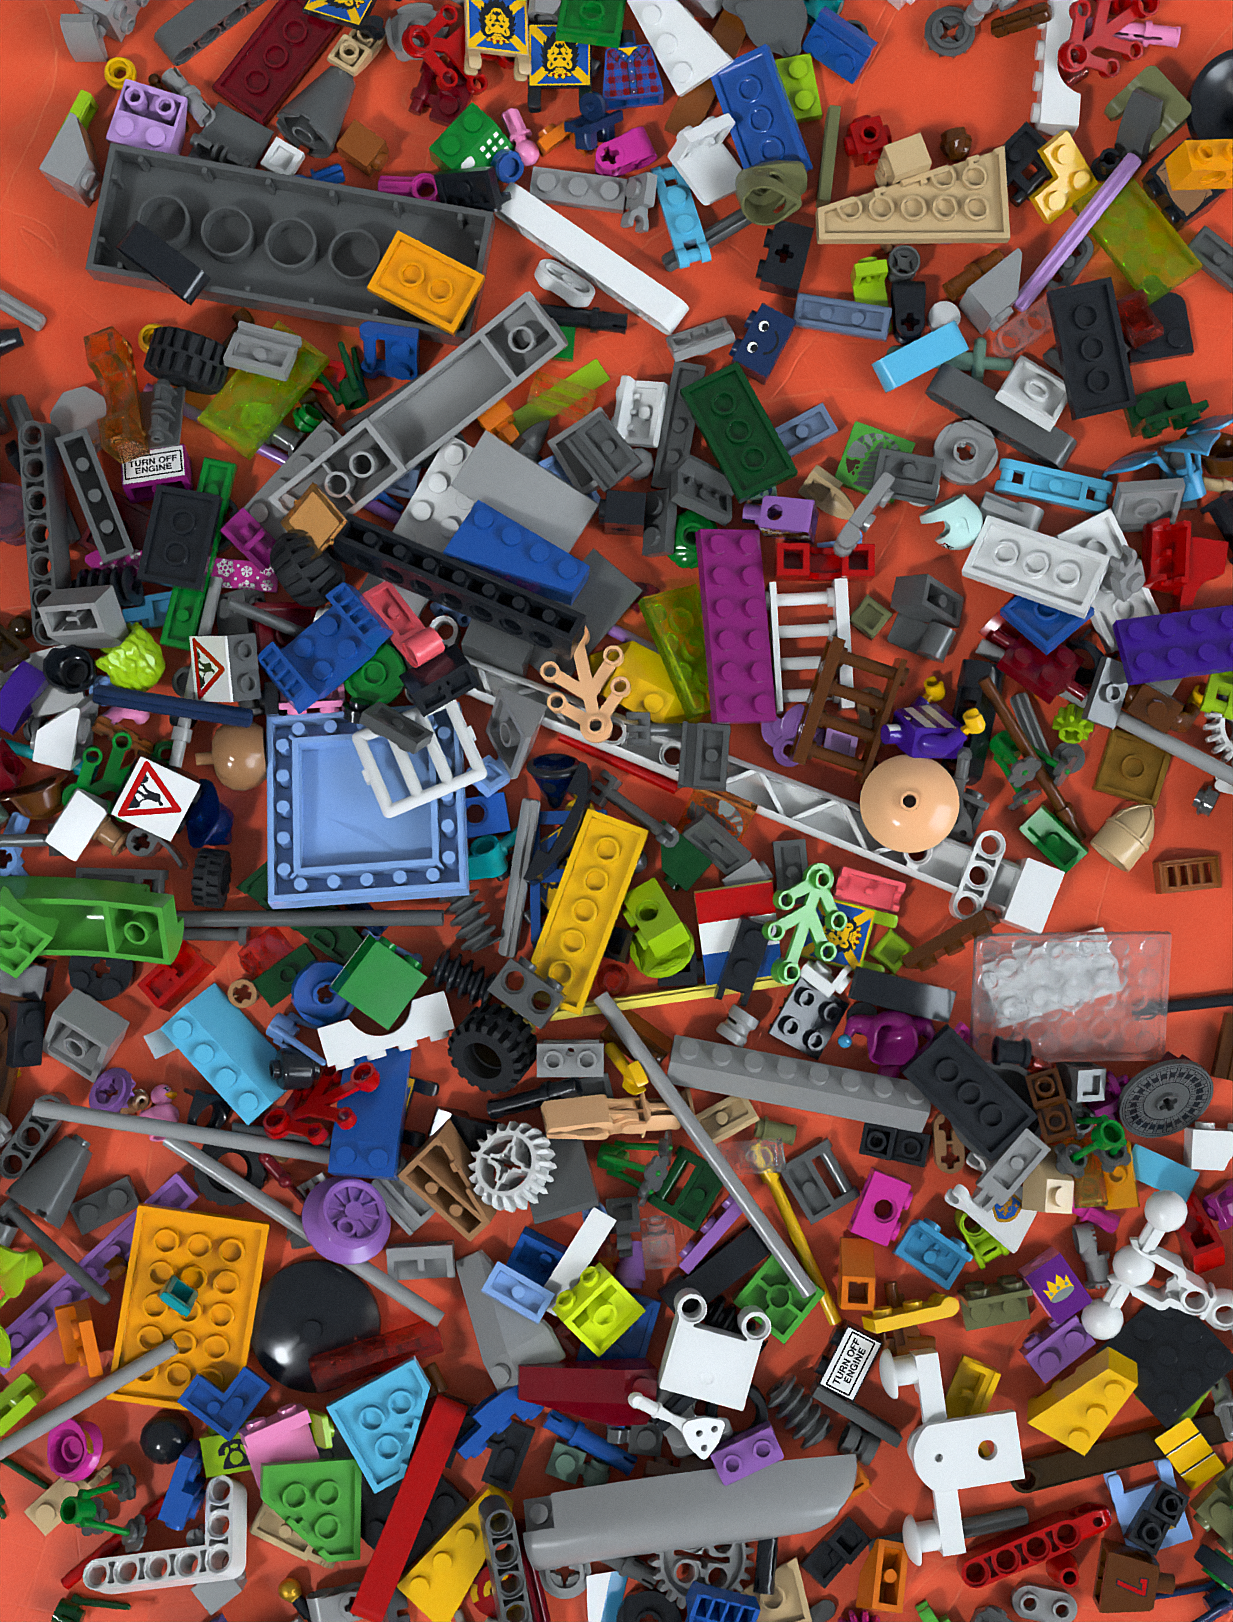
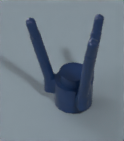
M1213 1579L1203 1584L1177 1588L1173 1594L1156 1593L1155 1600L1206 1591L1207 1595L1203 1596L1202 1600L1208 1611L1192 1622H1213L1233 1610V1594L1231 1590L1228 1591L1220 1584L1216 1585Z

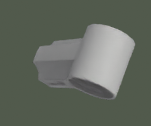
M987 491L984 493L978 506L983 516V522H985L987 515L1036 532L1045 513L1043 509L1026 502L1015 503Z

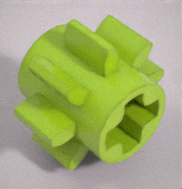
M1069 704L1065 708H1059L1058 715L1054 716L1052 729L1059 730L1058 738L1070 744L1079 743L1083 739L1088 740L1089 733L1093 732L1094 723L1081 719L1084 711L1083 708L1076 704Z

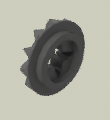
M947 6L939 8L929 16L925 24L924 38L928 43L929 50L938 53L939 57L950 56L953 59L957 55L965 54L972 45L975 38V26L965 22L963 17L964 10ZM959 26L955 32L954 40L951 37L941 40L944 33L943 27L951 30Z

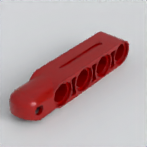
M1090 1502L1065 1512L1057 1511L1030 1522L1026 1526L1018 1527L966 1549V1553L959 1554L957 1557V1570L967 1586L975 1589L982 1588L1074 1549L1082 1540L1108 1529L1112 1523V1516L1106 1505ZM1064 1524L1071 1525L1069 1534L1062 1537L1057 1536L1060 1526ZM1031 1538H1041V1543L1037 1548H1027V1542ZM1010 1550L1011 1555L1008 1560L1003 1562L996 1560L1000 1551ZM971 1563L981 1564L980 1570L976 1574L966 1573V1568Z

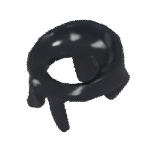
M1090 628L1077 638H1072L1066 642V647L1073 652L1076 649L1086 650L1091 654L1095 667L1093 669H1086L1081 666L1076 672L1074 680L1083 687L1092 686L1101 657H1106L1090 641L1083 640L1092 631ZM1114 654L1110 658L1115 660L1118 654Z
M184 1089L185 1093L194 1097L189 1110L187 1124L197 1126L199 1115L207 1106L211 1105L213 1110L212 1117L205 1127L220 1129L227 1119L231 1106L221 1095L199 1089Z

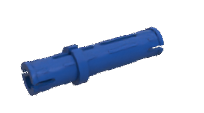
M550 1410L546 1417L547 1421H544L542 1425L544 1429H548L567 1440L566 1444L570 1447L576 1445L624 1473V1475L628 1476L635 1466L633 1463L637 1462V1456H633L613 1443H608L606 1439L585 1428V1423L580 1420L576 1423L556 1410Z

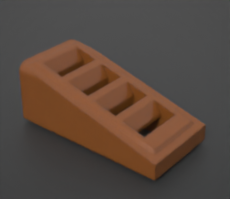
M1218 855L1152 862L1156 894L1222 887ZM1203 863L1210 864L1212 882L1205 881ZM1193 864H1197L1199 883L1196 884L1193 882ZM1180 866H1185L1187 885H1182ZM1168 867H1173L1175 886H1170Z

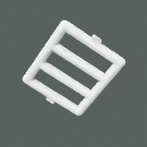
M456 699L425 717L421 715L417 707L401 713L434 732L430 744L426 747L441 783L423 790L408 753L401 750L397 744L388 740L411 794L392 803L367 741L377 738L379 735L371 732L368 727L352 735V741L364 767L362 771L367 785H371L381 811L386 818L395 817L483 780L487 776L486 767L474 742L477 740L471 726H467ZM446 709L472 768V770L453 777L428 718L429 715Z

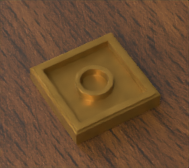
M1117 728L1110 729L1092 790L1137 804L1151 805L1153 808H1156L1172 754L1130 732Z

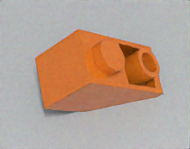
M840 1237L837 1303L840 1309L874 1311L875 1262L873 1241L867 1238Z

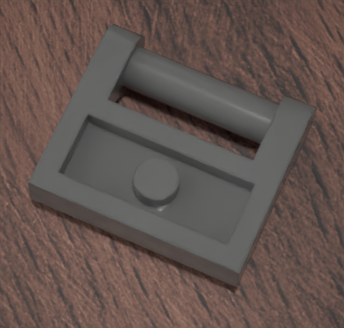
M828 1137L818 1141L807 1150L778 1166L780 1173L811 1225L861 1195L857 1186H852L830 1149L832 1144ZM819 1155L841 1191L835 1198L831 1195L811 1161Z

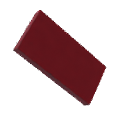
M279 0L212 86L214 92L253 121L263 126L268 124L340 31L339 24L303 14L302 8L307 0Z

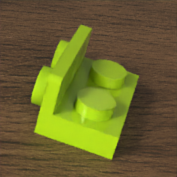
M27 1372L21 1374L0 1393V1438L47 1396Z

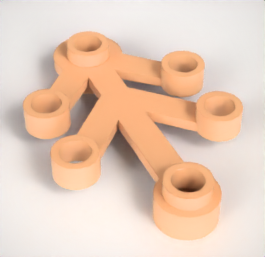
M585 626L584 636L573 654L579 681L562 672L559 666L552 661L545 662L541 666L540 674L546 682L556 683L583 699L586 712L569 704L566 697L560 692H554L548 696L547 706L553 713H561L580 724L581 734L587 741L602 743L611 736L613 723L610 718L621 700L630 694L631 685L625 677H615L610 684L612 692L599 709L597 696L614 669L623 663L624 654L618 646L612 645L607 647L603 653L604 661L592 678L585 647L589 643L590 633ZM616 651L619 653V658L616 661L608 660L611 652ZM548 668H556V673L554 676H545V672ZM620 682L626 684V689L623 692L615 691L616 685ZM556 698L563 699V704L559 708L552 707V702ZM594 721H600L602 726L600 730L592 731L590 729L591 724Z

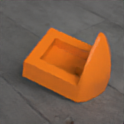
M564 122L557 127L554 123H551L538 134L540 139L536 144L540 154L544 157L567 139L575 146V135L572 132H565ZM577 149L584 157L587 156V150Z

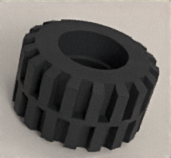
M167 326L154 329L143 365L144 369L157 379H166L170 381V385L185 387L188 391L205 395L222 393L230 368L224 365L223 357L227 350L224 345L198 333Z
M484 1003L480 1007L476 1006L452 1032V1036L448 1040V1045L450 1046L447 1049L448 1056L453 1058L450 1062L454 1068L458 1069L459 1076L467 1079L468 1084L474 1087L476 1085L479 1087V1090L484 1092L490 1090L492 1094H498L500 1091L505 1093L517 1085L537 1058V1045L535 1044L538 1040L536 1035L531 1033L533 1028L529 1023L526 1024L523 1021V1016L519 1013L516 1015L513 1013V1009L507 1006L502 1008L497 1003H493L492 1006L488 1003Z

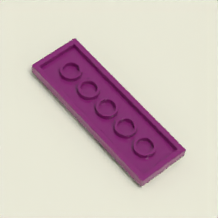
M699 529L695 532L712 724L773 723L777 721L760 532L759 530Z

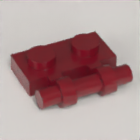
M449 60L447 68H451L457 73V84L449 91L439 88L437 96L430 94L429 90L433 79L436 80L437 75L423 61L420 68L421 77L417 87H414L411 92L410 99L412 102L408 111L419 116L423 106L432 108L429 115L430 121L449 127L470 105L473 94L467 90V79L451 60ZM443 75L444 81L451 84V79L447 75ZM474 79L473 83L475 87L477 86L478 80Z

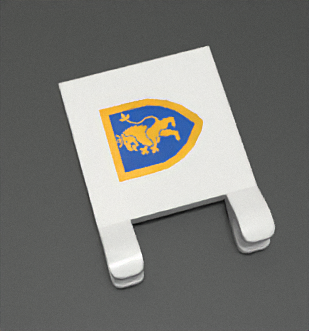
M972 1151L966 1157V1163L970 1167L983 1173L992 1163L986 1157L977 1155ZM961 1184L956 1185L954 1189L950 1188L947 1190L944 1197L948 1204L967 1213L1012 1253L1017 1252L1038 1212L1021 1209L1023 1191L1021 1185L1004 1205L1000 1206L996 1203L989 1212L982 1208V1204L989 1196L986 1195L981 1202L976 1203L969 1191Z

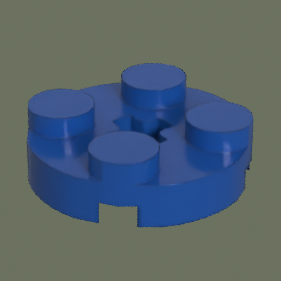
M314 960L309 962L296 975L291 989V1003L304 1020L316 1026H327L338 1020L342 1021L351 1014L355 1006L339 996L330 986L329 991L332 992L330 998L325 997L323 1001H319V995L317 994L319 988L331 985L344 966L331 960Z

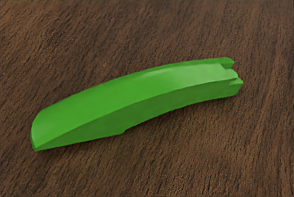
M0 876V888L2 886L8 888L17 902L28 911L38 916L54 917L59 920L53 939L38 956L107 957L171 965L179 953L184 933V917L177 916L174 895L150 892V886L146 884L49 876Z

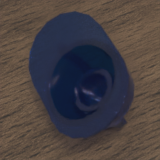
M199 779L202 793L195 806L190 805L185 814L187 817L185 825L190 846L197 849L204 845H229L232 842L233 812L219 801L213 782L208 779Z

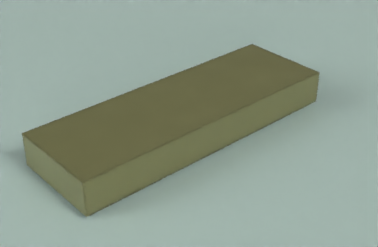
M830 105L825 117L816 208L828 205L831 201L841 106Z

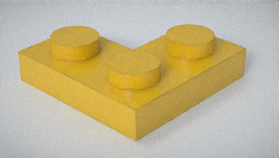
M1061 130L1037 150L1053 177L1035 191L1029 199L1042 221L1046 224H1051L1098 185L1096 178L1067 130Z

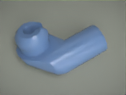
M436 602L430 604L429 608L436 618L447 614L461 627L469 626L471 617Z

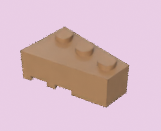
M449 1118L409 1157L397 1176L468 1241H471L492 1221L497 1209L493 1208L492 1205L484 1203L481 1199L482 1196L475 1193L474 1188L476 1184L472 1183L469 1179L475 1172L470 1170L468 1165L476 1161Z

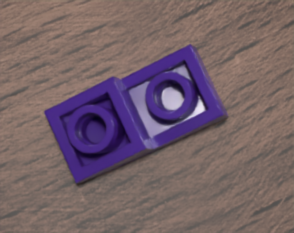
M24 660L15 669L0 691V728L13 736L33 713L31 705L49 685L43 672Z

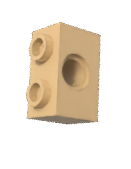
M921 133L883 147L880 159H878L877 170L874 171L878 187H888L900 183L903 179L929 171L932 161Z

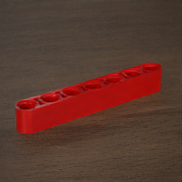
M440 1394L437 1395L349 1613L370 1622L383 1621L466 1415L467 1405Z

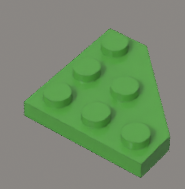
M354 1456L261 1463L260 1498L327 1562L360 1560L362 1470Z

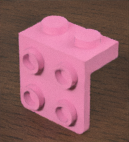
M301 1403L285 1405L279 1408L276 1414L267 1418L262 1416L250 1420L245 1424L246 1427L238 1430L259 1489L261 1463L320 1459L308 1425L312 1421L308 1410Z

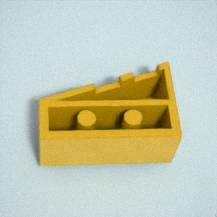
M1110 1347L1105 1348L1077 1367L1074 1374L1063 1381L1059 1379L1052 1384L1050 1390L1039 1397L1034 1396L1028 1400L1027 1423L1085 1456L1138 1386L1137 1363Z

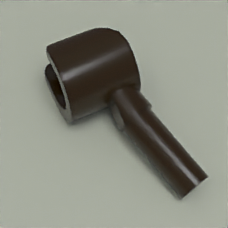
M306 388L296 394L301 406L303 404L313 405L331 426L336 422L325 410L311 389Z

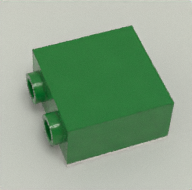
M368 934L331 983L330 987L339 996L389 1030L427 979V976L419 971L423 966L408 954H406L404 959L394 952L397 946L384 936L377 940Z

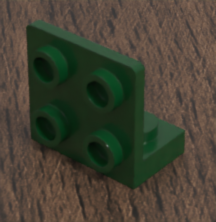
M1184 381L1135 395L1137 405L1124 408L1123 410L1131 437L1142 435L1143 439H1150L1161 435L1162 430L1172 426L1174 431L1192 426V421L1200 419L1201 413L1209 407L1208 400L1192 404L1186 382Z

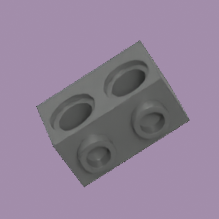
M521 956L519 960L512 957L487 990L539 1029H543L567 997V995L561 992L564 986L549 975L546 979H543L535 973L538 967L525 957ZM513 971L520 972L524 977V985L519 990L512 989L508 984V977ZM539 991H545L551 997V1004L546 1010L538 1008L534 1002L535 995Z

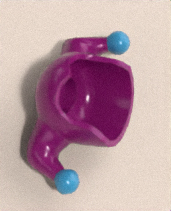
M886 1010L875 1016L859 1014L849 1017L843 1035L838 1038V1044L842 1048H847L852 1044L851 1038L854 1034L862 1033L867 1038L868 1055L872 1062L884 1066L904 1065L919 1051V1036H923L929 1041L936 1032L929 1018L920 1016L910 1017L904 1012Z

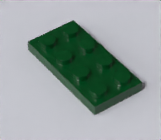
M738 361L680 389L683 401L739 504L797 476L798 470Z

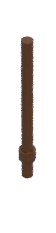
M986 675L979 679L978 684L1024 759L1032 756L1034 759L1040 760L990 676ZM1042 763L1040 769L1035 772V777L1055 808L1053 810L1054 815L1080 841L1084 840L1086 834L1075 817L1076 811L1070 802L1065 801Z

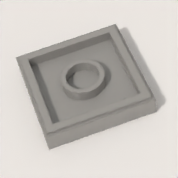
M1184 479L1118 482L1111 510L1122 533L1143 531L1144 524H1151L1162 518H1170L1169 524H1175L1185 490Z

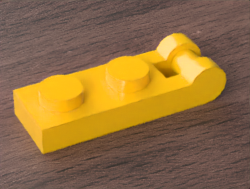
M935 1292L925 1302H922L921 1299H911L903 1301V1307L894 1309L891 1306L876 1307L872 1314L862 1316V1322L865 1330L878 1334L952 1317L958 1312L959 1303L954 1297Z

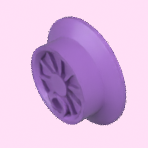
M345 1176L328 1178L311 1190L302 1208V1226L306 1238L320 1255L335 1263L355 1265L366 1262L375 1257L388 1240L391 1220L390 1214L386 1211L385 1202L376 1188L360 1179Z

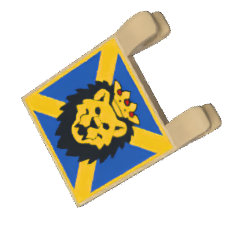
M464 0V73L466 75H477L478 69L482 65L480 53L515 57L514 79L522 82L527 80V76L531 73L527 0Z

